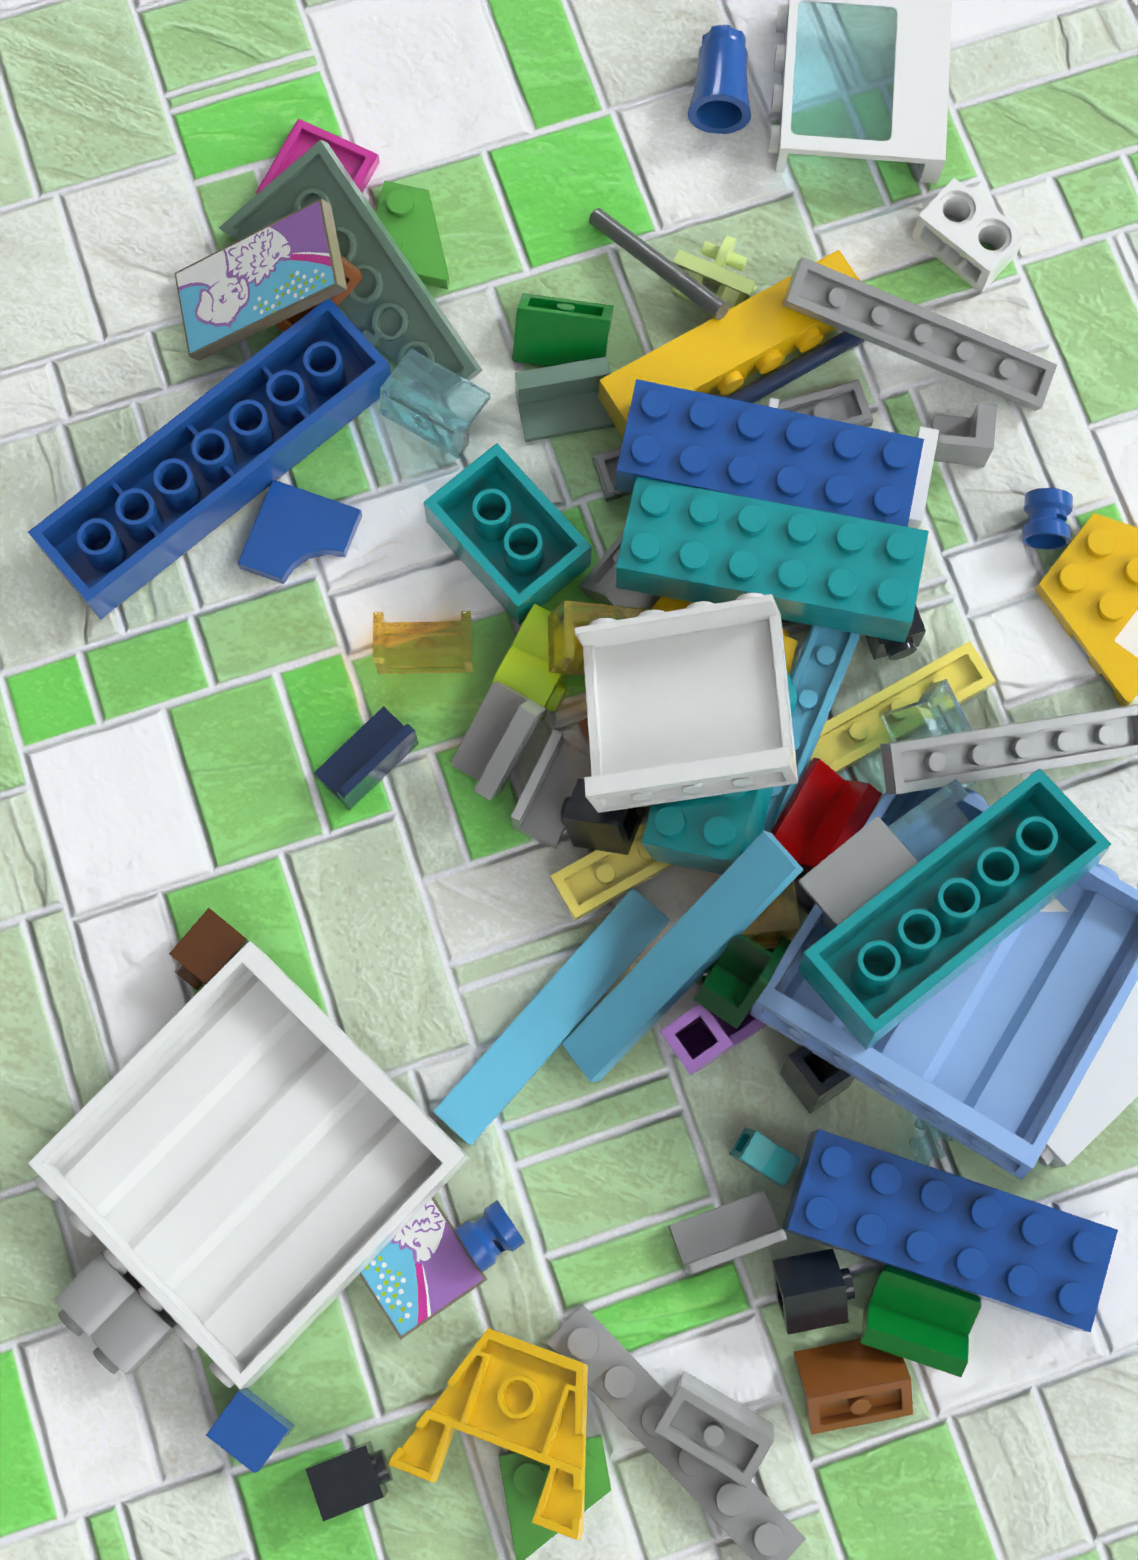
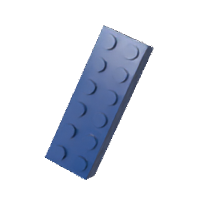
M636 379L616 470L614 490L632 493L637 476L908 527L924 439Z
M820 1129L810 1134L782 1226L785 1232L882 1265H889L972 1293L999 1305L1084 1332H1091L1118 1233V1230Z

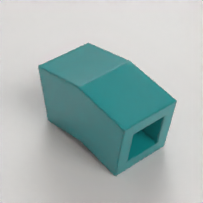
M746 1127L729 1153L730 1156L779 1187L785 1186L800 1158L780 1147L758 1131Z

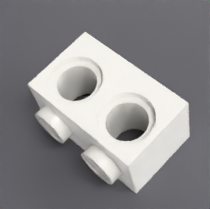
M953 178L919 214L911 238L982 293L1016 257L1026 234L1019 229L1018 224L1011 217L998 213L984 202L978 191L972 187L964 186ZM945 216H955L961 222H952L948 220ZM980 243L991 244L996 250H987Z

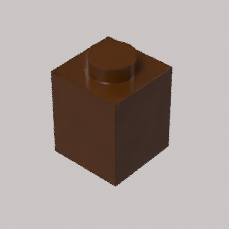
M208 908L169 955L180 963L174 972L194 989L198 990L203 983L206 985L249 941Z

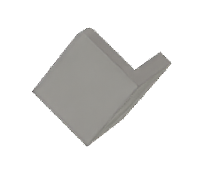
M978 403L971 418L941 414L934 415L931 428L939 430L934 461L984 467L994 449L997 405Z

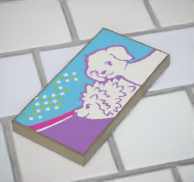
M319 199L174 273L189 357L198 361L347 290L331 204L323 199Z
M434 1196L359 1274L400 1340L488 1280L463 1245L455 1228Z

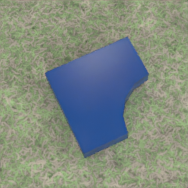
M273 479L242 551L238 566L242 570L284 584L293 570L308 559L324 555L346 557L363 516L362 512L355 507Z

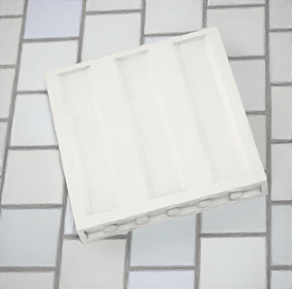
M249 941L28 1164L38 1174L34 1182L39 1189L54 1201L61 1198L73 1211L68 1216L72 1224L89 1238L95 1234L107 1247L103 1252L106 1260L123 1275L129 1271L142 1284L138 1292L146 1303L158 1312L165 1309L175 1319L177 1324L173 1329L178 1337L190 1348L196 1350L200 1346L213 1360L209 1365L213 1374L227 1387L232 1388L236 1384L239 1389L251 1387L455 1175L470 1157L259 947Z

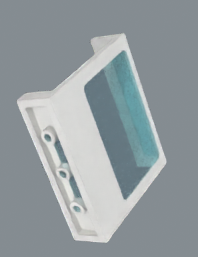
M788 0L787 4H779L776 32L784 33V44H776L774 72L782 73L781 84L773 85L771 112L779 113L778 125H771L768 153L776 154L775 172H785L788 154L920 163L919 182L937 184L946 160L952 0Z

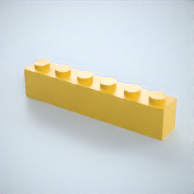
M840 250L816 262L860 281ZM791 275L730 308L722 319L712 318L600 379L598 398L623 438L636 379L711 395L720 393L721 396H727L739 389L746 378L757 372L767 374L773 371L784 361V357L797 350L804 353L813 349L823 340L824 335L837 328L782 306L792 278Z

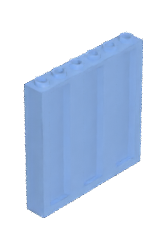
M955 785L902 794H886L885 792L865 826L878 816L915 859L920 862L988 809L990 805L986 804L985 799L977 792L968 788L960 789ZM1097 864L1056 898L1069 912L1039 911L867 1050L798 972L803 952L830 932L822 923L825 914L815 904L788 946L770 982L753 1005L750 1015L799 1045L808 1048L820 1058L849 1073L853 1078L1022 1180L1035 1166L1138 980V890L1121 881L1119 876L1109 867Z

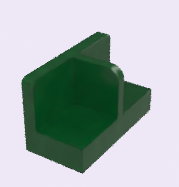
M739 934L734 936L722 955L717 959L693 1000L738 1029L770 982L791 941L782 936L772 952H770L745 935Z

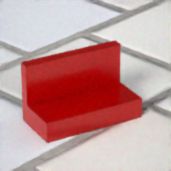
M813 758L770 833L803 868V872L808 873L864 827L882 793L870 783L844 780L820 758Z

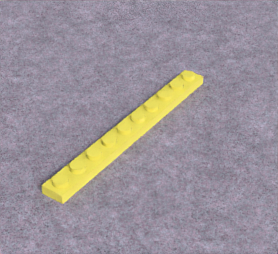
M971 641L826 721L809 764L813 758H820L838 774L881 749L880 744L895 742L989 689L996 680ZM647 822L639 826L628 855L595 850L550 876L553 885L574 921L579 920L630 891L632 888L641 885L674 866L673 864L655 861L641 844Z

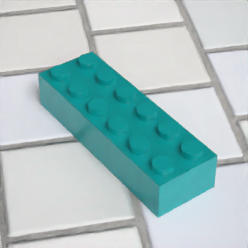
M636 476L616 565V587L693 603L708 601L714 604L734 601L740 595L747 593L772 594L783 620L905 643L913 622L929 531Z
M1039 768L804 951L798 972L867 1050L1093 869L1107 852L1111 843Z

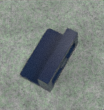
M383 706L314 772V775L350 811L419 744L416 731L409 724L404 726Z

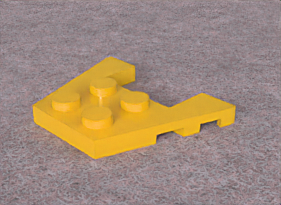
M1093 513L1037 585L1035 591L1069 637L1072 638L1074 636L1089 656L1090 660L1088 662L1097 675L1102 674L1115 692L1113 696L1121 706H1127L1131 704L1138 694V658L1116 643L1115 638L1138 610V528Z
M487 1328L447 1382L449 1384L433 1407L425 1411L415 1426L417 1428L403 1447H398L388 1465L427 1481L437 1483L451 1440L457 1429L549 1465L550 1470L532 1523L572 1539L581 1540L584 1533L588 1365Z

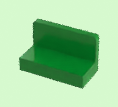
M523 293L517 307L512 359L515 362L555 366L606 357L614 306Z
M883 1265L863 1311L861 1343L962 1377L968 1364L969 1334L981 1309V1297L889 1265Z

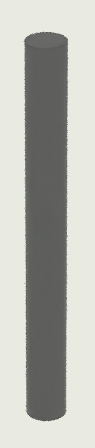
M597 208L591 213L589 223L715 319L720 320L727 314L729 310L728 303L601 208Z

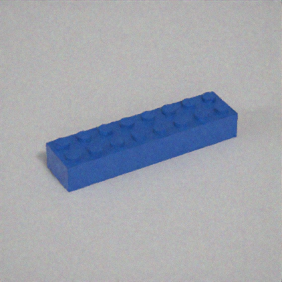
M329 298L320 303L29 530L28 533L45 556L101 620L269 487L273 479L278 480L394 387L390 365Z

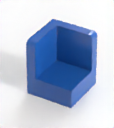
M244 1388L236 1393L206 1436L250 1471L256 1473L261 1470L283 1438L289 1435L295 1425L251 1390Z

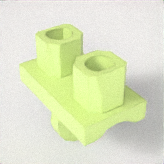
M727 235L721 247L709 241L704 242L701 254L714 259V264L678 249L673 263L702 285L705 281L719 287L716 295L729 304V309L756 294L758 288L755 287V281L726 269L727 266H731L743 271L748 261V258L734 253L737 242L736 238ZM672 286L671 292L675 296L694 303Z

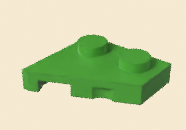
M384 180L375 213L421 281L427 285L448 289L450 284L449 274L429 190Z
M601 1434L586 1437L584 1512L611 1491ZM516 1452L499 1454L498 1457L516 1560H525L558 1534L555 1531L532 1523L550 1466Z

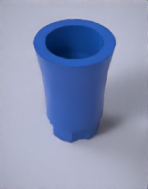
M730 25L712 26L710 31L702 36V46L698 52L697 74L688 109V119L696 128L707 133H733L744 128L751 119L747 86L748 52L745 47L746 37L742 31L736 30Z

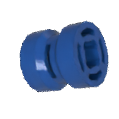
M1038 488L1026 493L1024 510L1028 514L1029 521L1022 528L1023 544L1044 550L1059 549L1069 545L1071 527L1066 520L1073 509V496L1071 493L1057 488Z
M498 1200L484 1209V1214L475 1222L466 1221L455 1229L463 1245L482 1272L496 1264L497 1256L505 1250L513 1252L525 1243Z

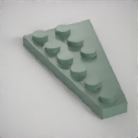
M319 140L223 223L219 229L230 237L240 240L319 199L330 203L340 254L356 266L363 276V279L339 304L338 308L374 347H378L394 359L401 368L440 398H449L483 370L327 142Z

